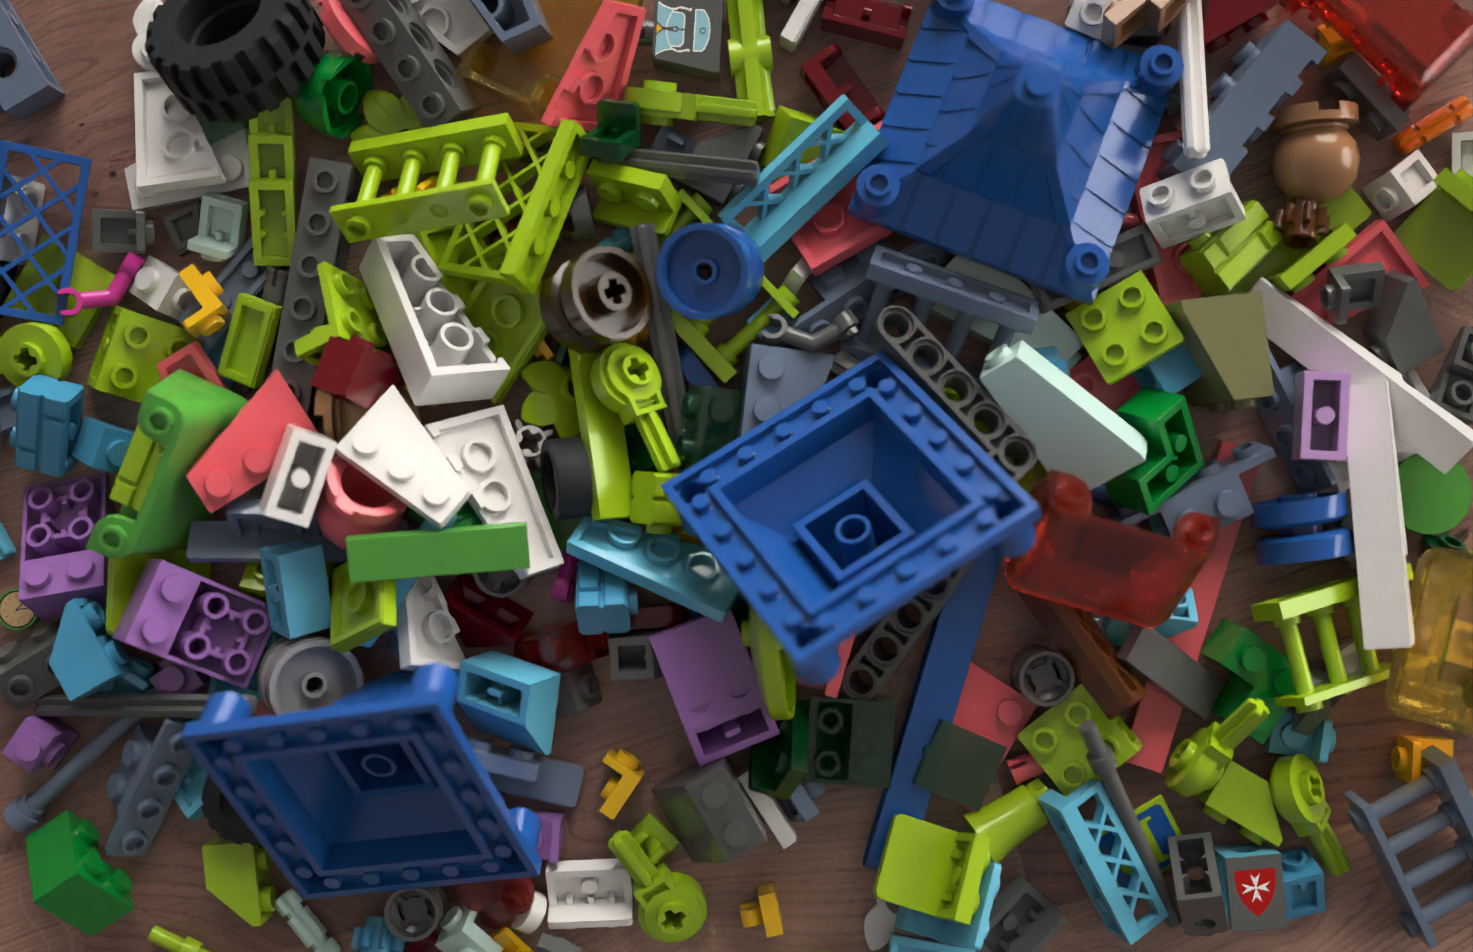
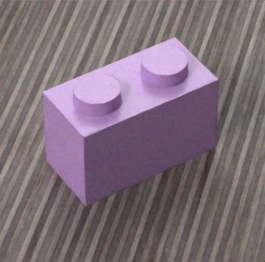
M1305 370L1295 375L1291 460L1346 461L1351 372Z

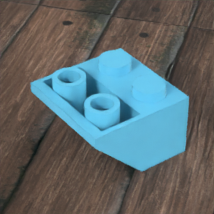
M495 650L461 660L460 685L456 701L476 728L481 732L545 756L551 754L561 673Z

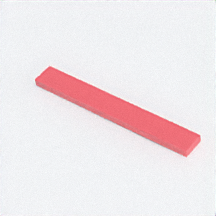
M1220 440L1213 460L1220 461L1233 455L1231 451L1238 445ZM1259 465L1239 474L1248 498ZM1242 519L1186 545L1173 586L1193 589L1199 623L1195 628L1166 639L1196 662L1198 661ZM1143 679L1142 686L1148 695L1135 704L1129 728L1144 745L1126 762L1162 773L1182 707Z

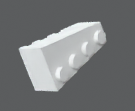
M401 234L372 239L359 266V270L414 406L492 399L509 373L510 367L503 357L496 359L487 346L490 339L481 327H473L463 313L466 306L457 294L453 295L445 288L441 282L443 274L438 270V267L414 234Z

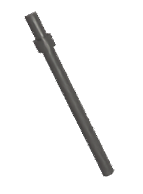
M1092 720L1085 721L1079 725L1078 729L1089 751L1086 757L1094 774L1100 776L1112 805L1169 914L1164 919L1166 925L1176 927L1182 922L1180 912L1116 771L1118 762L1111 747L1104 744L1095 722Z

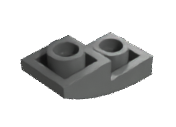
M1465 325L1460 328L1446 355L1429 399L1466 425L1473 422V328Z

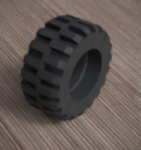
M166 0L163 5L158 4L153 12L154 21L148 23L146 32V53L150 63L183 108L201 119L213 122L219 120L224 123H236L238 118L245 120L257 118L260 112L265 110L271 112L279 108V103L287 97L292 99L300 92L299 87L304 82L308 83L313 77L315 69L312 65L320 64L325 46L323 23L309 0Z

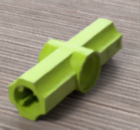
M726 0L727 24L729 25L730 40H727L731 78L735 79L737 99L752 100L757 103L758 115L755 123L773 120L775 118V103L771 84L773 60L770 36L766 35L763 1Z

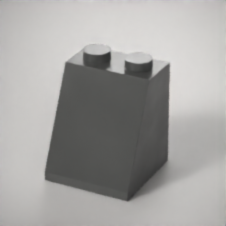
M729 755L699 766V763L696 762L651 789L692 862L729 863L767 841L765 820L739 781L737 769Z

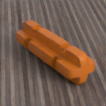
M1459 96L1444 105V107L1413 124L1410 128L1395 135L1392 138V145L1396 148L1399 155L1406 156L1420 148L1421 145L1428 143L1451 129L1455 124L1472 116L1473 106L1467 97Z

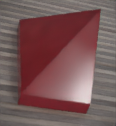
M466 573L459 574L444 595L448 612L455 619L460 629L458 635L466 648L513 646L534 614L507 597L499 598L486 594L476 584L475 579Z

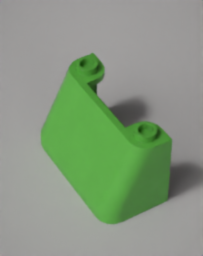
M180 368L147 390L138 413L139 428L145 436L165 445V448L140 511L122 504L119 514L107 515L100 519L91 532L86 548L114 559L186 549L191 522L212 521L216 511L210 513L185 477V474L218 435H221L248 400L237 393Z

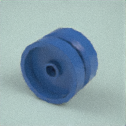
M693 223L677 229L664 242L657 257L656 280L662 297L674 311L690 319L711 320L743 311L756 298L763 283L764 262L758 245L747 232L732 224ZM708 267H712V276H709Z
M1346 491L1300 492L1277 496L1276 499L1251 504L1255 512L1250 515L1252 527L1259 530L1281 529V532L1262 536L1255 542L1257 561L1260 565L1311 562L1355 553L1352 529L1345 526L1323 527L1324 523L1341 520L1349 514Z

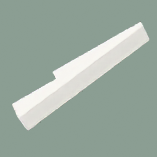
M1261 276L1248 292L1261 291L1267 338L1308 370L1351 372L1350 386L1388 381L1394 435L1442 473L1446 474L1473 447V429L1405 383L1400 372Z
M1386 381L1350 386L1347 459L1364 650L1411 648L1415 644V634L1406 564L1408 550L1389 383Z

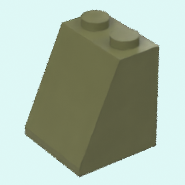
M1261 291L1180 300L1164 305L1184 336V347L1203 375L1183 388L1193 406L1209 404L1210 412L1257 407V398L1274 396Z

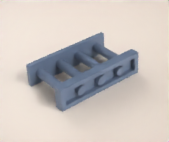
M876 244L865 278L876 283L861 327L856 326L860 332L853 338L842 341L839 350L845 351L861 361L876 353L869 342L870 330L879 314L886 308L891 292L895 289L911 293L917 297L912 314L924 326L933 304L940 303L957 310V316L944 346L956 360L959 357L974 318L980 317L995 322L999 326L987 353L988 355L1003 344H1007L1009 347L1015 332L1021 331L1031 335L1037 322L1040 301ZM913 357L918 367L925 370L930 369L929 363L924 358ZM958 361V363L996 402L991 393L980 380V376L986 361H984L981 369Z
M1434 745L1425 748L1421 752V761L1425 769L1421 770L1422 776L1373 803L1368 804L1352 790L1344 793L1351 808L1346 812L1347 817L1355 830L1360 835H1364L1402 912L1397 915L1401 926L1411 938L1417 936L1431 949L1438 946V942L1429 924L1473 900V874H1471L1472 880L1421 908L1412 891L1414 888L1465 860L1471 863L1473 867V797L1455 759ZM1430 791L1438 794L1442 803L1438 805L1439 811L1390 838H1386L1378 822L1379 819ZM1447 826L1454 828L1458 839L1454 841L1455 846L1403 873L1395 857L1396 854Z

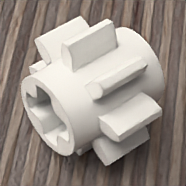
M517 419L514 422V428L517 432L515 436L518 444L520 445L523 435L528 440L535 438L538 441L533 454L529 448L521 450L526 464L533 462L540 469L541 446L543 441L548 439L553 431L550 429L543 432L536 426H523L522 422Z

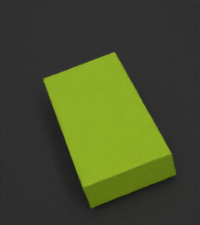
M238 293L217 371L218 375L253 389L262 386L283 307L248 293Z

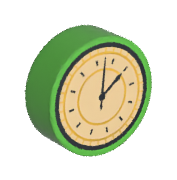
M19 588L8 590L0 597V622L5 627L11 630H23L39 623L41 619L18 600Z

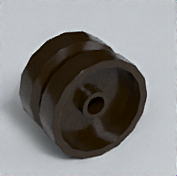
M596 246L551 269L542 282L539 304L541 317L549 333L563 347L577 353H596L641 332L650 319L653 298L650 282L642 266L629 253L614 246Z

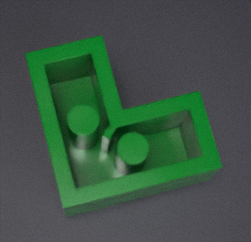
M1144 386L1117 409V413L1120 418L1141 433L1147 440L1146 459L1144 462L1104 484L1112 503L1151 515L1197 473L1205 463L1185 396Z
M1223 618L1200 652L1203 656L1231 674L1211 712L1225 721L1248 698H1260L1264 701V705L1269 709L1270 713L1268 718L1250 733L1248 737L1263 745L1288 708L1276 707L1274 698L1296 691L1288 659L1284 654L1247 628Z
M67 809L25 837L33 903L92 937L134 909L131 896L133 885L130 877L124 870L120 868L115 869L100 858L98 846L100 835L96 826L90 820L81 819Z

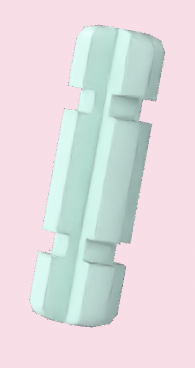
M294 889L287 890L275 900V908L282 917L287 915L290 919L287 923L307 948L312 947L314 952L341 951L340 946L332 936L327 938L325 933L328 931L308 906L303 907L300 904L303 900Z

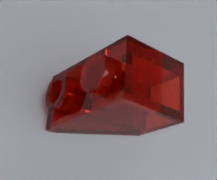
M577 618L521 633L513 645L515 658L553 671L574 668L609 655L605 631L602 634L582 635L578 630Z

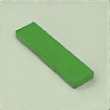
M527 521L449 527L442 530L437 528L347 535L345 539L350 583L530 568Z

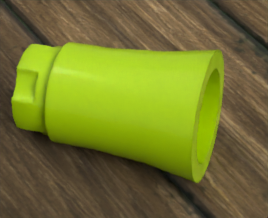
M1034 778L1025 786L1021 784L989 804L962 815V819L970 833H977L991 838L989 846L991 862L999 863L1015 847L1048 824L1047 820L1049 819L1038 800L1041 795L1048 791V788L1039 778Z

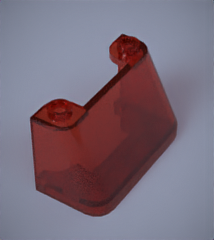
M1278 0V3L1292 16L1300 9H1307L1311 11L1307 18L1313 23L1321 17L1382 74L1375 82L1381 87L1386 82L1391 88L1390 98L1403 112L1407 111L1473 47V13L1462 9L1454 0Z
M1052 469L1028 493L1039 505L1041 518L1033 523L1035 543L1027 553L1018 557L1005 558L1004 575L1007 582L1021 593L1144 628H1154L1166 622L1173 615L1217 547L1221 519L1199 512L1184 514L1175 522L1172 538L1090 514L1092 504L1091 492L1081 479Z

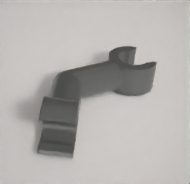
M851 310L838 314L829 326L814 334L787 326L785 318L778 314L768 315L769 323L781 328L778 333L770 334L766 331H760L762 341L769 346H779L786 343L809 352H817L837 340H849L860 332L856 327L859 322Z

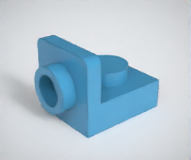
M1302 846L1281 851L1287 920L1326 911L1324 872L1308 848Z

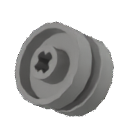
M314 632L293 639L282 637L276 640L262 655L256 671L257 692L264 706L275 716L283 713L310 711L331 706L336 700L363 686V672L352 653L349 651L342 653L331 650L330 638L328 636Z

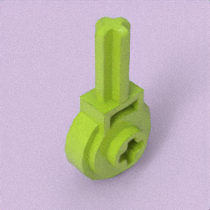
M644 79L643 88L625 86L623 101L637 102L640 105V123L673 126L674 118L751 127L755 125L758 115V107L755 101L677 92V83Z
M28 321L17 324L7 331L0 332V374H4L8 381L16 387L23 385L32 376L38 374L56 378L59 382L66 380L71 372L73 362L71 347L63 333L52 324Z
M628 342L609 346L596 357L591 365L590 380L594 393L602 404L611 411L619 413L624 426L636 423L657 471L667 473L674 470L680 465V459L658 414L667 407L661 395L662 378L659 368L651 355L639 346Z
M1248 698L1221 724L1214 721L1208 728H1200L1184 739L1170 758L1165 784L1184 798L1196 796L1204 790L1211 789L1221 778L1225 766L1232 760L1234 748L1268 718L1270 711L1264 705V701L1260 698Z
M1303 753L1279 757L1271 769L1269 788L1275 808L1285 820L1291 823L1299 838H1309L1327 872L1331 873L1334 877L1342 876L1344 872L1351 869V862L1328 822L1331 809L1326 802L1323 782L1317 767Z
M628 830L615 832L608 841V847L634 880L632 882L633 894L637 899V916L643 931L652 939L665 943L680 942L692 937L701 929L707 917L706 897L700 883L690 875L678 871L671 872L664 862L656 867Z

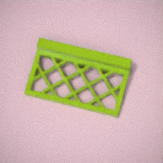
M562 119L559 127L513 122L524 141L523 153L521 157L499 160L496 175L505 170L508 180L498 185V188L503 197L514 190L518 200L508 206L510 213L507 217L487 220L474 228L473 222L456 225L438 270L444 275L510 285L520 293L535 295L590 160V156L580 155V138L587 133L577 121ZM548 140H553L548 153L539 158L535 149ZM527 154H530L533 163L517 174H514L511 165ZM539 174L533 190L524 196L520 186ZM523 212L517 229L508 233L505 223ZM498 228L502 238L484 250L480 239ZM473 245L477 255L463 264H456L460 253ZM508 250L500 270H493L489 261Z

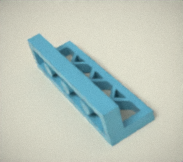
M843 93L760 173L757 185L746 186L717 215L725 224H732L747 232L758 245L763 262H765L889 143ZM848 111L856 121L844 133L832 134L833 123L844 112ZM820 145L819 156L812 163L800 164L801 154L809 146ZM779 176H789L788 186L781 193L769 194V186L773 180ZM758 206L757 216L745 227L734 219L745 207Z
M1092 777L1067 797L1049 789L1038 798L1108 932L1131 946L1169 916L1100 780ZM1094 796L1097 802L1093 821L1084 820L1077 807ZM1102 830L1112 832L1115 837L1110 855L1102 854L1098 849ZM1120 864L1128 865L1132 870L1128 888L1118 887L1116 883ZM1137 898L1147 899L1152 910L1136 922L1133 913Z

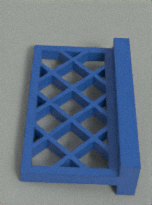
M0 139V203L1 200L17 191L32 211L12 225H9L0 213V221L5 227L4 230L0 231V239L10 233L25 253L3 268L0 265V276L4 277L17 294L15 298L0 306V315L63 326L65 316L59 314V312L66 310L69 294L56 295L58 302L55 316L36 312L25 297L46 284L56 294L58 289L52 280L62 275L60 289L70 288L92 159ZM9 152L28 155L39 170L16 183L6 169ZM36 157L52 160L53 162L43 167ZM62 163L80 166L78 184L63 193L48 174L50 170ZM43 175L58 196L36 209L21 188ZM6 176L12 187L2 192ZM77 191L73 208L67 197ZM63 201L73 215L70 226L55 235L40 214ZM36 217L51 238L28 251L14 230ZM69 233L66 250L59 239ZM55 242L65 255L64 267L47 276L33 255ZM29 259L44 279L21 293L6 272ZM22 301L29 311L10 307Z

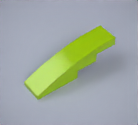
M288 97L279 103V108L271 112L265 110L258 113L259 117L249 120L250 180L248 183L254 266H290L298 224L294 105L293 100Z

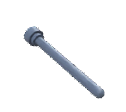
M150 688L144 694L159 693L155 688ZM116 718L33 795L27 794L17 797L3 811L8 825L17 832L29 833L42 821L45 806L142 718Z

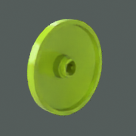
M749 605V621H742L741 624L743 647L751 648L754 671L762 698L772 720H792L796 705L797 675L787 652L751 605Z

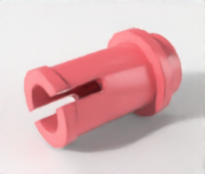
M1030 752L1006 760L1017 786L1022 782L1046 773Z

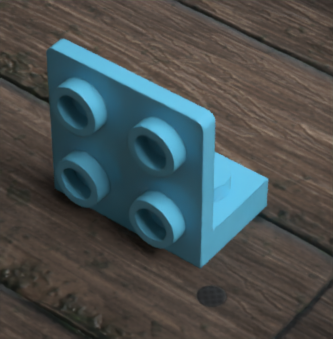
M990 861L987 870L982 874L978 890L980 904L976 914L971 919L970 925L947 921L899 906L894 927L936 941L980 951L983 941L989 932V917L994 897L1000 888L1001 864Z

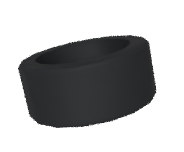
M580 437L544 440L541 446L540 466L542 487L549 514L553 520L557 521L589 516L592 510L593 488L591 469L584 443Z

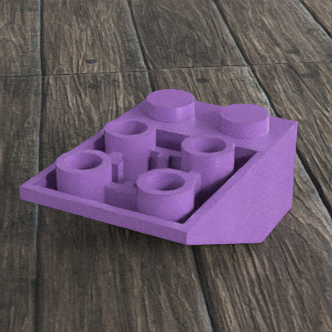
M106 472L24 487L18 600L41 620L62 617L66 603L75 598L90 597L92 602L96 601L103 609H106L108 557L86 548L96 523L107 515L116 514L114 502L109 497L111 485L109 475Z
M149 558L112 638L246 689L272 630L267 603L164 560Z
M731 609L723 623L701 615L649 636L699 766L780 734L776 722L770 717L762 698L754 666L746 647H743L742 636Z

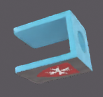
M1254 842L1213 845L1226 918L1229 919L1230 929L1234 933L1286 928L1287 916L1281 853L1266 842H1263L1261 846Z

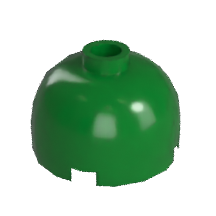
M324 50L320 64L312 65L315 69L313 77L308 83L304 82L299 87L300 92L292 98L297 115L311 129L326 136L345 139L362 124L365 116L364 114H357L365 93L373 90L372 73L369 64L362 62L363 59L347 52Z

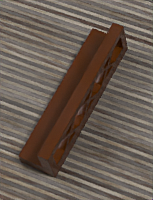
M1044 555L1041 559L1038 556H1029L1020 564L1023 570L1009 580L1063 657L1071 664L1074 672L1109 721L1117 718L1146 697L1148 693L1129 667L1116 658L1118 652L1047 555Z

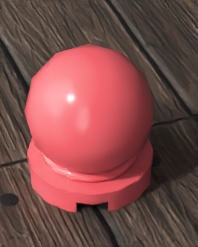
M337 456L330 463L316 503V521L325 538L340 549L346 550L345 539L347 535L396 532L401 524V516L408 506L340 456Z

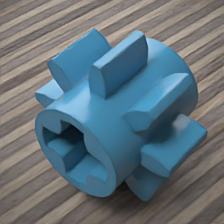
M369 916L366 917L364 928L354 927L350 948H354V952H403L405 941L396 938L388 930L384 917Z

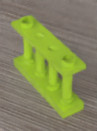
M508 112L351 141L348 154L363 178L357 201L331 206L329 212L349 243L509 216L510 209L495 182L499 160L521 157L524 143ZM480 164L476 181L455 184L460 167ZM440 171L436 188L415 191L420 174ZM400 178L396 195L376 198L381 181Z
M683 189L678 192L686 207L677 215L666 238L657 237L660 251L664 242L677 229L693 224L698 219L702 223H714L708 216L713 211L712 207L698 192H695L691 197ZM633 251L630 255L635 259ZM763 275L761 286L774 299L750 324L747 323L725 345L721 342L715 347L705 336L710 330L708 326L715 319H690L674 311L670 306L674 330L725 384H729L739 374V371L734 367L739 361L736 357L759 336L758 333L764 328L767 329L771 325L769 323V314L781 315L786 311L793 320L801 316L795 309L800 301L784 284L777 289Z
M1406 563L1408 581L1414 580L1411 563ZM1357 573L1250 605L1254 622L1273 621L1274 627L1280 628L1296 691L1274 698L1276 707H1295L1297 713L1319 710L1323 708L1322 701L1391 677H1394L1396 680L1412 678L1421 674L1419 668L1437 662L1435 654L1411 655L1409 648H1391L1393 659L1378 663L1375 649L1364 650ZM1340 603L1341 607L1346 608L1361 665L1360 670L1348 674L1345 671L1330 614L1334 612L1333 604ZM1307 613L1308 617H1313L1329 680L1315 685L1312 683L1297 623L1301 622L1300 615Z

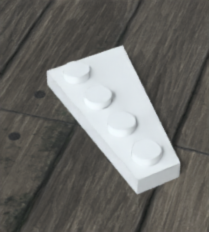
M504 405L426 424L424 429L469 490V499L467 501L484 525L527 521L530 568L514 569L520 580L563 565L564 560Z

